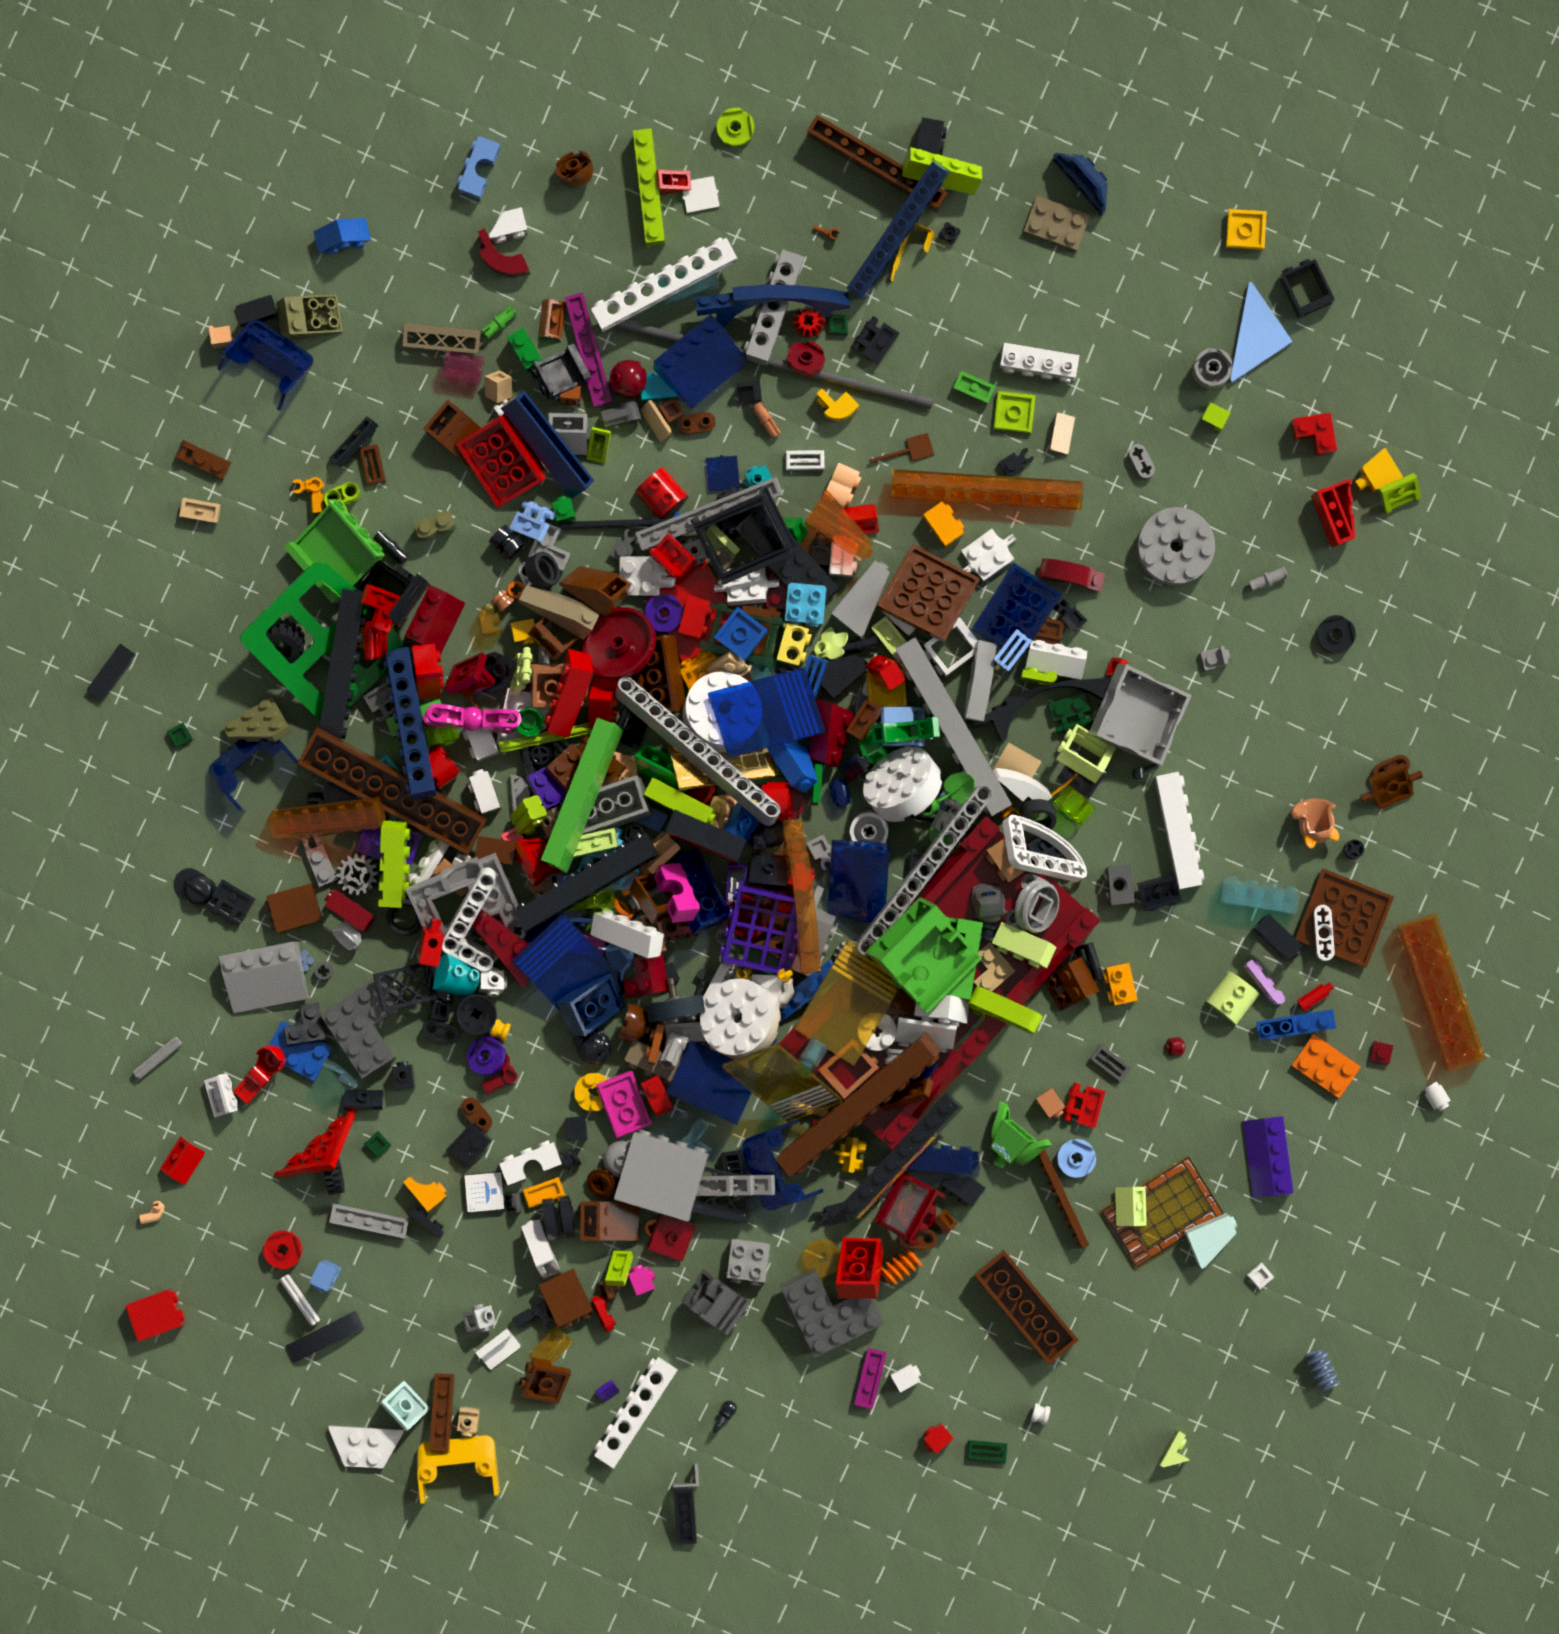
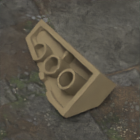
M527 585L518 599V602L583 640L592 631L599 617L597 611L580 599Z

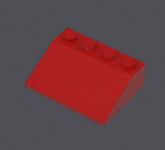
M504 413L455 444L497 508L539 484L549 475L535 452L528 446V443L517 432Z

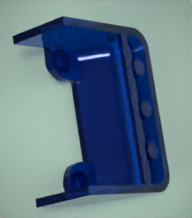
M251 320L222 352L217 370L221 371L230 360L244 365L253 359L282 379L278 386L282 396L277 410L281 411L297 393L312 367L313 357L263 322Z
M239 739L238 742L233 744L209 766V775L240 812L244 813L246 810L231 794L238 786V780L232 772L260 748L269 755H275L283 749L297 764V757L281 739L276 742H269L268 739H261L260 742H247L246 739Z
M798 1120L744 1139L741 1144V1150L751 1175H775V1194L758 1195L763 1208L768 1211L780 1209L824 1192L823 1189L804 1194L802 1187L798 1184L793 1183L785 1186L772 1149L779 1147L783 1142L781 1129L797 1124Z

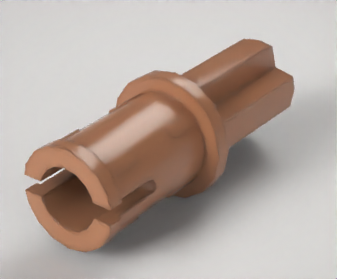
M762 401L751 407L759 418L760 425L763 424L771 438H775L781 433L772 419L773 415L770 416Z

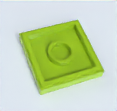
M998 391L993 430L1031 434L1036 395Z

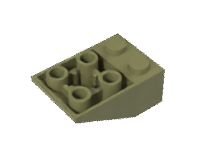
M337 294L283 297L276 302L282 340L343 332Z

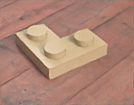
M991 942L978 952V955L982 958L980 961L988 970L979 976L974 983L976 986L992 992L1015 972Z

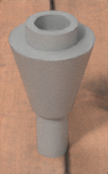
M658 886L649 891L646 890L651 899L661 893ZM632 894L629 895L628 903L631 909H636L639 912L642 908Z

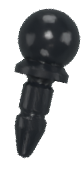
M729 1400L723 1403L722 1410L719 1411L720 1417L714 1425L713 1433H717L726 1420H730L731 1416L736 1413L737 1406L733 1401Z

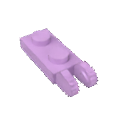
M1249 960L1243 964L1244 969L1273 1005H1281L1285 1002L1283 993L1275 990L1273 981L1268 976L1265 977L1261 972L1263 969L1257 961Z

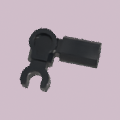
M536 1302L533 1309L530 1310L528 1308L512 1318L518 1329L534 1321L536 1316L539 1321H543L542 1327L544 1331H549L547 1328L548 1322H552L557 1327L555 1320L550 1318L549 1315L551 1313L544 1302Z

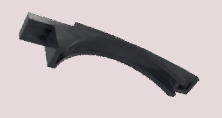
M1112 678L1069 680L1035 687L1004 698L1006 706L1003 707L1002 704L991 708L992 712L985 714L984 722L972 720L971 723L974 728H977L992 721L1000 742H1003L1007 739L1008 730L1014 715L1033 696L1050 689L1073 688L1085 691L1103 700L1106 693L1105 690H1107Z

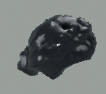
M598 1028L586 1036H575L573 1038L579 1057L590 1064L596 1065L603 1062L611 1052L609 1037L603 1030Z

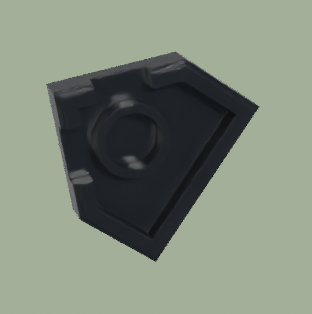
M498 652L487 654L484 668L495 679L494 685L488 687L490 695L510 686L518 663Z

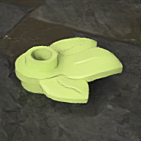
M832 627L828 628L822 634L821 641L817 642L814 647L816 656L821 659L828 657L831 660L840 658L844 654L842 647L847 643L848 634L845 632L835 634Z

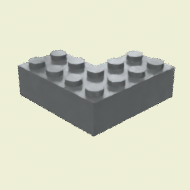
M386 976L379 977L381 985L387 988L391 980ZM374 979L320 1014L362 1079H365L396 1058L375 1026L392 1014L387 1015L386 1011H381ZM393 983L390 991L398 996L400 992ZM388 993L385 997L386 1007L392 1006L396 1000Z
M815 1268L780 1284L814 1357L885 1324L873 1299L837 1298L830 1301Z

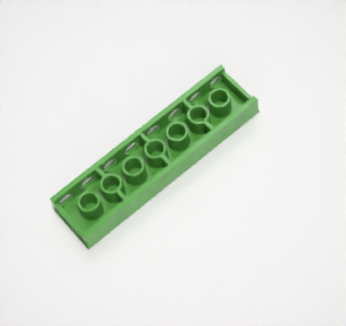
M599 718L596 719L541 859L547 862L550 867L561 870L566 874L623 732L613 722L610 723Z

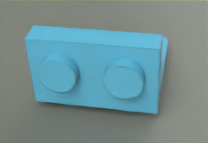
M789 583L785 621H789L793 625H800V622L808 623V626L819 627V624H823L826 587L823 585Z

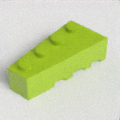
M383 821L380 853L383 854L380 859V871H383V874H381L379 890L383 892L379 899L378 907L402 908L407 894L406 888L410 886V882H407V876L410 874V864H407V858L410 857V847H407V840L410 839V829H407V822Z

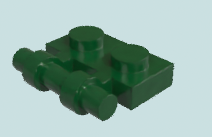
M1085 692L1048 703L1053 722L1061 720L1062 723L1061 726L1055 727L1057 734L1064 732L1066 734L1069 728L1073 730L1076 724L1087 728V725H1091L1094 722L1092 716L1085 718L1083 714L1090 711ZM1077 715L1078 721L1068 723L1067 718Z

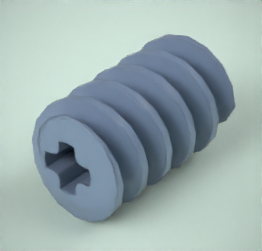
M1325 1347L1311 1351L1304 1356V1359L1310 1358L1307 1366H1313L1309 1372L1317 1374L1312 1379L1319 1380L1315 1387H1322L1321 1391L1340 1384V1380H1333L1337 1373H1330L1334 1369L1333 1365H1328L1331 1359L1324 1358L1328 1355V1351H1321Z

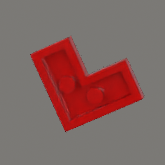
M366 584L360 603L375 608L370 627L383 632H390L393 620L387 617V615L399 600V595Z

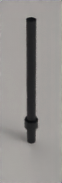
M652 517V519L561 522V530L649 527L671 518Z

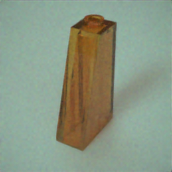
M825 490L805 520V525L861 562L865 558L868 560L874 551L872 549V541L832 494Z

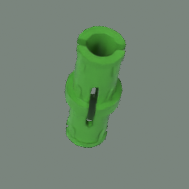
M509 305L498 316L495 315L493 320L481 329V332L484 336L486 335L487 339H490L500 328H505V324L517 315L516 311Z

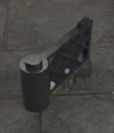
M415 964L373 974L381 1011H386L387 1015L397 1013L398 1008L437 999L442 1002L449 1001L453 995L433 989L436 972L435 966ZM417 968H424L425 976L423 980L414 975ZM400 972H404L409 976L405 984L396 979ZM386 976L391 980L387 988L381 985L379 977ZM411 978L420 983L416 992L407 986ZM394 982L403 987L398 996L390 991ZM422 986L429 989L431 997L425 998L418 994ZM405 989L413 994L409 1002L401 998ZM387 993L396 999L393 1005L386 1007L385 1003Z

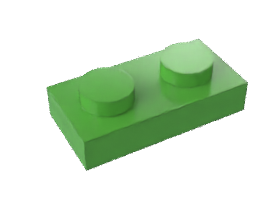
M960 371L953 389L988 404L996 386Z

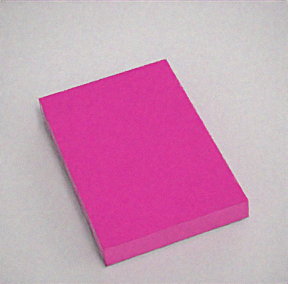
M632 1070L596 1084L616 1139L652 1125Z

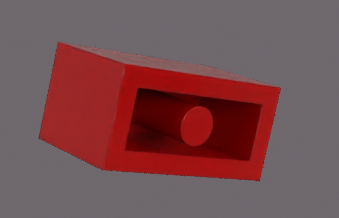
M688 595L678 630L679 635L701 640V636L705 637L708 625H705L706 618L711 617L713 607L710 606V601Z
M877 655L870 660V663L865 665L875 684L889 691L905 681L896 662L887 657Z

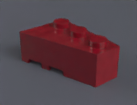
M815 699L817 715L814 718L819 733L816 734L815 731L814 735H811L809 756L815 762L838 768L848 737L846 730L854 719L855 713L836 704Z

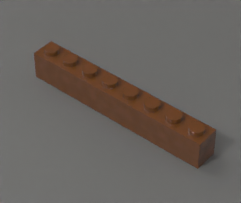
M816 115L807 130L808 137L907 196L910 195L919 182L918 180L903 177V165L819 115ZM940 188L927 207L937 213L945 201L948 192Z

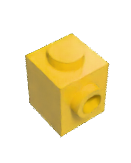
M534 619L511 623L515 644L523 642V645H530L535 643L534 639L528 634L537 624Z

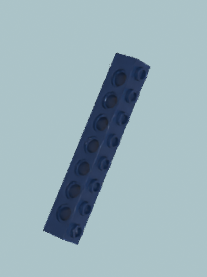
M936 160L931 162L848 285V290L861 299L868 295L951 173L949 169Z
M408 647L386 651L387 658L383 660L385 669H389L390 676H387L388 686L392 687L393 693L390 694L392 705L396 707L393 716L395 723H399V729L396 732L398 741L402 740L403 747H400L401 758H405L406 765H403L405 777L408 776L409 783H406L408 795L411 794L414 800L437 796L410 650ZM397 668H404L401 673H395ZM402 685L407 686V688L404 691L398 690L399 687ZM410 703L408 708H401L403 704ZM407 721L414 722L413 725L409 727L405 726V723ZM410 739H417L415 744H408ZM413 757H420L418 762H411ZM417 775H424L421 780H414Z

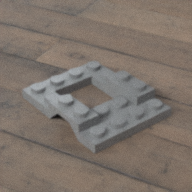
M493 853L481 859H478V857L472 858L442 870L440 875L407 887L406 892L422 927H429L431 918L441 920L433 899L466 886L470 889L480 870L486 867L495 871L496 879L494 887L481 909L505 927L519 923L513 913L517 910L516 907L519 904L497 854ZM488 876L482 877V879L486 882L492 880ZM479 892L473 893L477 898L482 896ZM441 922L440 929L443 931L444 934L447 929H445L443 923ZM462 924L455 925L457 929L464 928ZM471 926L465 937L473 941L478 934ZM453 940L446 941L449 945L455 944Z

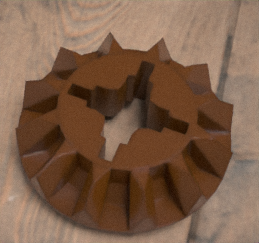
M601 1168L593 1169L587 1177V1184L590 1190L600 1197L611 1196L616 1190L615 1185L617 1182L613 1180L614 1175H610L608 1170L603 1171ZM602 1179V1181L606 1182V1184L603 1185V1183L599 1182V1180Z

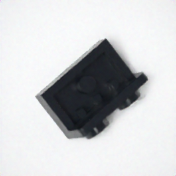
M1174 873L1137 883L1141 904L1145 911H1155L1159 907L1173 906L1177 902L1182 901Z

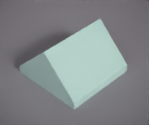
M405 1381L380 1402L406 1432L430 1410L426 1403Z

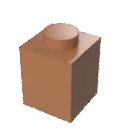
M1052 1088L1035 1099L1048 1118L1053 1117L1055 1119L1064 1113L1062 1109L1065 1106Z

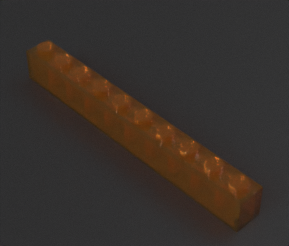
M892 469L890 498L1081 510L1083 481Z

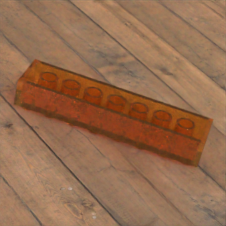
M1433 913L1397 925L1396 927L1446 1072L1486 1060L1437 914Z

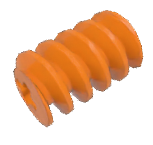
M907 1248L904 1249L905 1256L899 1253V1260L893 1257L892 1265L886 1262L887 1269L881 1268V1274L890 1287V1282L895 1285L898 1284L897 1277L902 1281L904 1280L903 1273L910 1276L909 1269L916 1272V1264L923 1267L913 1251H909Z

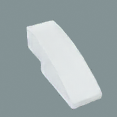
M995 768L993 770L996 778L1022 801L1028 796L1032 800L1044 799L1047 801L1052 797L1044 785L1027 775L1008 769Z

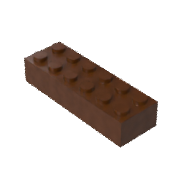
M1004 1250L1000 1251L974 1273L978 1281L1048 1365L1079 1341Z

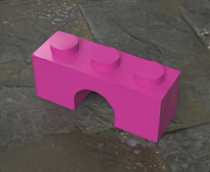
M680 863L659 865L654 875L659 891H668L674 894L667 905L672 922L693 921L699 912V903L696 901L693 889L688 883L686 872Z

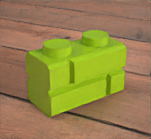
M535 795L523 799L511 814L510 819L516 825L515 829L518 835H531L537 831L536 827L543 824V819L547 812L544 806H542L540 797Z

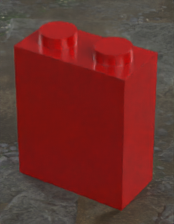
M172 1288L125 1305L138 1342L184 1325L183 1321L186 1318L183 1310L178 1308L179 1298L176 1291H172Z

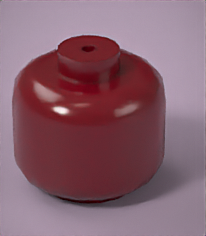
M1180 1037L1168 1038L1167 1044L1164 1046L1165 1051L1171 1057L1183 1055L1185 1051L1184 1040Z

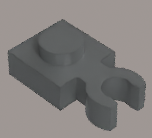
M627 528L624 532V540L622 541L618 538L609 556L620 561L621 556H631L635 550V547L631 544L638 540L636 534L634 538H629L628 533L630 529Z

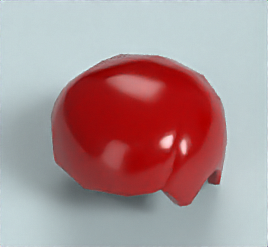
M266 1045L256 1051L258 1055L257 1064L268 1074H276L284 1067L285 1056L283 1051L276 1045Z

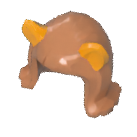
M1307 799L1295 804L1291 809L1292 818L1298 820L1300 832L1309 849L1313 848L1315 844L1325 842L1327 839L1339 840V833L1334 828L1335 818L1332 813V809L1336 808V805L1326 799Z

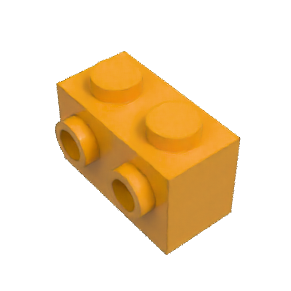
M1129 963L1105 968L1106 972H1103L1105 984H1109L1110 991H1107L1109 1003L1113 1002V1006L1137 1001Z

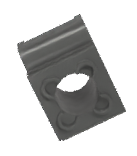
M703 1269L695 1284L699 1287L698 1290L692 1288L681 1301L705 1321L728 1335L729 1332L735 1329L738 1319L747 1312L750 1303L717 1277Z

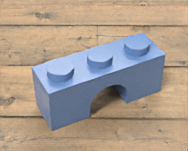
M481 136L478 137L477 141H473L470 149L472 151L471 157L466 159L463 167L466 170L464 175H460L457 181L459 193L481 201L487 186V180L478 176L476 170L483 163L495 165L501 150L499 143Z
M327 1260L319 1261L309 1283L313 1284L312 1288L319 1292L329 1291L333 1289L342 1267Z

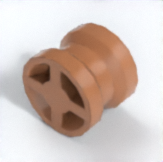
M502 590L494 597L491 604L497 606L502 614L515 600L509 598L507 592Z

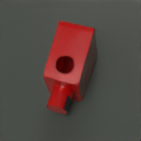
M431 918L429 927L423 926L416 952L419 964L435 967L439 965L444 940L443 931L440 929L442 921L439 919Z

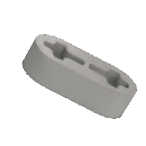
M1141 444L1133 445L1128 455L1138 476L1142 479L1151 478L1155 468L1145 447ZM1134 449L1142 451V453L1140 454V457L1142 459L1141 461L1139 460L1138 456H1133V453L1135 452ZM1141 463H1144L1146 468H1151L1149 475L1141 472L1143 469Z

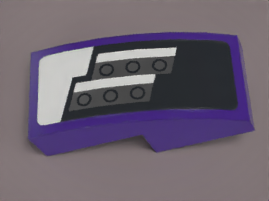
M728 864L726 902L729 904L734 901L732 900L735 888L738 889L739 881H744L743 885L746 886L747 865Z

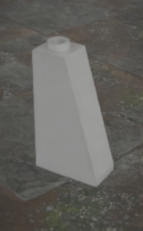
M877 561L873 562L831 614L832 617L859 639H862L890 575L889 567L882 561L879 563Z

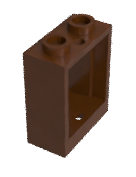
M544 617L528 634L556 661L580 638L575 635L563 646L544 626L550 621Z
M655 873L636 876L629 889L652 925L671 919L667 910L668 903L656 906L645 890L657 886L654 879ZM664 891L665 895L670 901L672 895L674 894L668 891Z

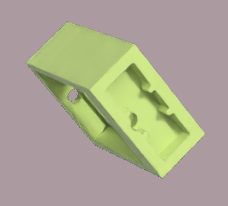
M1076 724L1073 730L1069 728L1065 734L1064 739H1066V742L1062 741L1057 751L1060 753L1056 760L1096 783L1103 774L1116 747L1089 735L1088 730ZM1072 741L1100 757L1097 765L1069 750Z

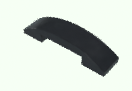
M354 1311L286 1345L295 1363L363 1329L364 1326L357 1312Z

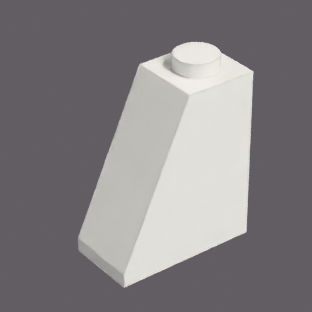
M539 1219L528 1221L521 1227L541 1277L545 1280L560 1274L561 1270L542 1223Z

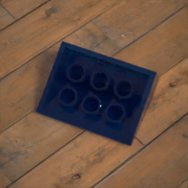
M710 314L654 360L653 370L692 410L744 367L748 360L724 327Z
M1013 563L970 629L1001 648L1016 629L1033 641L1062 593L1016 563ZM1016 636L1006 649L1008 652L1020 638L1019 636ZM1024 640L1013 652L1014 655H1016L1020 648L1024 645ZM1027 648L1025 649V651L1021 654V656H1020L1019 658H1022V656H1023L1024 653L1026 652Z
M832 840L828 914L863 922H872L887 900L890 843Z
M691 1040L666 1093L737 1125L761 1072Z

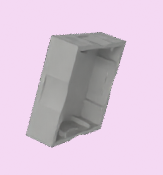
M1118 664L1089 731V735L1153 765L1162 766L1173 741L1175 729L1181 721L1192 695L1169 684L1158 682L1150 675L1127 664Z

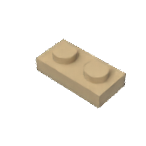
M183 498L179 517L218 524L221 504Z

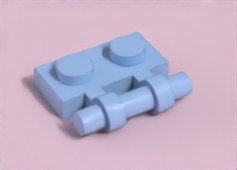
M524 501L522 508L525 510L523 513L517 511L510 529L542 542L550 526L545 523V520L548 518L554 519L555 513L547 507H539L537 503L532 501ZM534 513L538 514L536 519L532 517Z

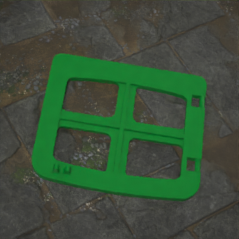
M322 562L310 565L240 634L241 643L319 721L321 720L325 695L311 685L303 677V674L323 654H332L337 620L330 627L324 628L299 603V599L320 580L325 582L340 596L344 587L356 589L332 567ZM369 607L364 608L363 615H366V621H370L375 612ZM284 613H289L314 640L313 644L293 663H289L266 636L267 630ZM391 627L390 632L387 633L388 651L404 648L402 639ZM384 657L377 658L367 668H363L359 663L355 664L354 671L357 672L356 682L352 683L351 686L354 695L352 702L348 704V708L387 671L385 666L382 669L377 666Z

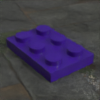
M545 768L525 777L533 794L540 797L545 810L564 802L567 793L549 775Z
M368 815L355 849L356 852L378 860L381 859V856H383L380 853L381 827L384 820ZM411 830L410 839L407 840V847H410V857L407 858V864H410V868L423 836Z

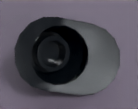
M186 868L176 875L174 879L176 892L193 905L206 907L209 901L214 902L216 900V897L213 896L217 888L216 884L201 872L193 868Z

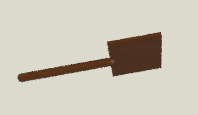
M925 433L907 438L908 449L872 458L869 462H876L910 452L912 461L932 456L934 452L929 435Z

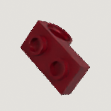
M671 919L664 921L662 925L664 938L667 937L668 941L679 939V935L686 934L687 938L698 936L697 932H701L700 924L680 927L679 922H675L677 928L674 932L666 930V924L672 921Z

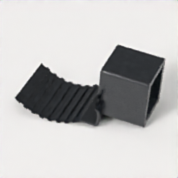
M378 560L358 589L364 590L366 584L373 586L383 571L405 585L407 589L387 615V617L393 620V625L400 627L430 584L418 573L414 576L400 565H397L394 570L381 560ZM368 606L373 611H375L374 607Z

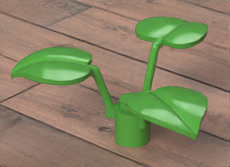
M967 773L950 775L944 782V789L948 794L939 799H934L921 813L935 818V813L939 810V803L950 796L952 800H956L962 805L975 788L974 777ZM933 827L929 830L931 843L940 833V831ZM945 835L943 837V843L945 845H949L951 843V838Z

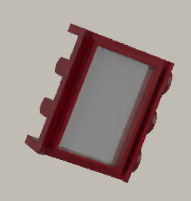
M903 1172L896 1179L895 1185L887 1195L882 1209L877 1213L875 1223L918 1246L920 1243L913 1238L918 1229L922 1231L927 1229V1224L923 1223L928 1212L934 1214L937 1210L932 1203L937 1195L945 1198L946 1195Z

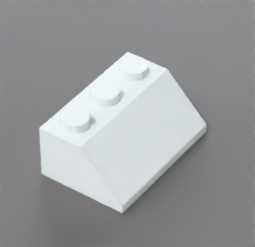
M898 1018L895 1042H899L898 1046L909 1047L910 1044L927 1032L941 1049L940 1052L948 1053V1049L953 1050L957 1026Z

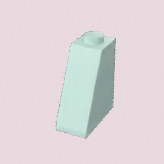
M1224 1213L1184 1231L1197 1265L1201 1269L1205 1268L1235 1236L1237 1224L1233 1216L1230 1217L1227 1213Z

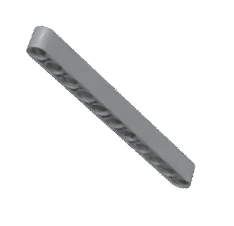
M623 677L619 680L615 689V696L620 702L761 823L768 826L775 823L780 813V807L775 801L635 681L628 677Z
M988 786L975 787L856 942L855 951L858 955L869 956L861 950V944L867 942L870 948L903 915L990 801L992 791ZM980 789L986 793V797L983 800L978 797ZM968 804L974 807V813L972 815H969L966 812V807ZM956 820L962 822L961 830L955 828L954 823ZM945 835H948L951 838V843L949 845H945L943 843V837ZM933 850H936L939 853V859L937 861L933 860L931 857V853ZM922 865L928 869L926 876L921 875L919 872ZM909 881L915 882L916 889L914 891L908 889ZM898 896L904 898V905L902 907L896 903ZM887 911L893 915V919L890 922H887L884 918ZM876 926L881 930L879 937L873 935V928Z

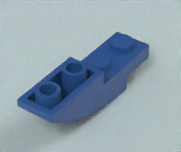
M1334 1009L1256 1022L1259 1041L1337 1028Z

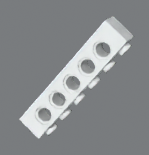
M659 1356L656 1360L652 1358L647 1366L649 1372L646 1376L641 1375L636 1383L639 1386L635 1393L633 1391L630 1392L625 1400L628 1402L625 1409L622 1407L619 1409L615 1416L617 1418L614 1425L610 1423L604 1433L607 1435L603 1442L599 1440L594 1448L596 1451L594 1456L613 1469L678 1370ZM654 1373L661 1376V1382L658 1384H654L650 1380V1376ZM642 1390L650 1392L651 1397L648 1400L640 1398ZM637 1406L640 1409V1414L635 1417L631 1416L629 1408ZM622 1422L629 1425V1431L626 1433L619 1431L618 1426ZM616 1439L619 1443L618 1448H609L608 1441Z

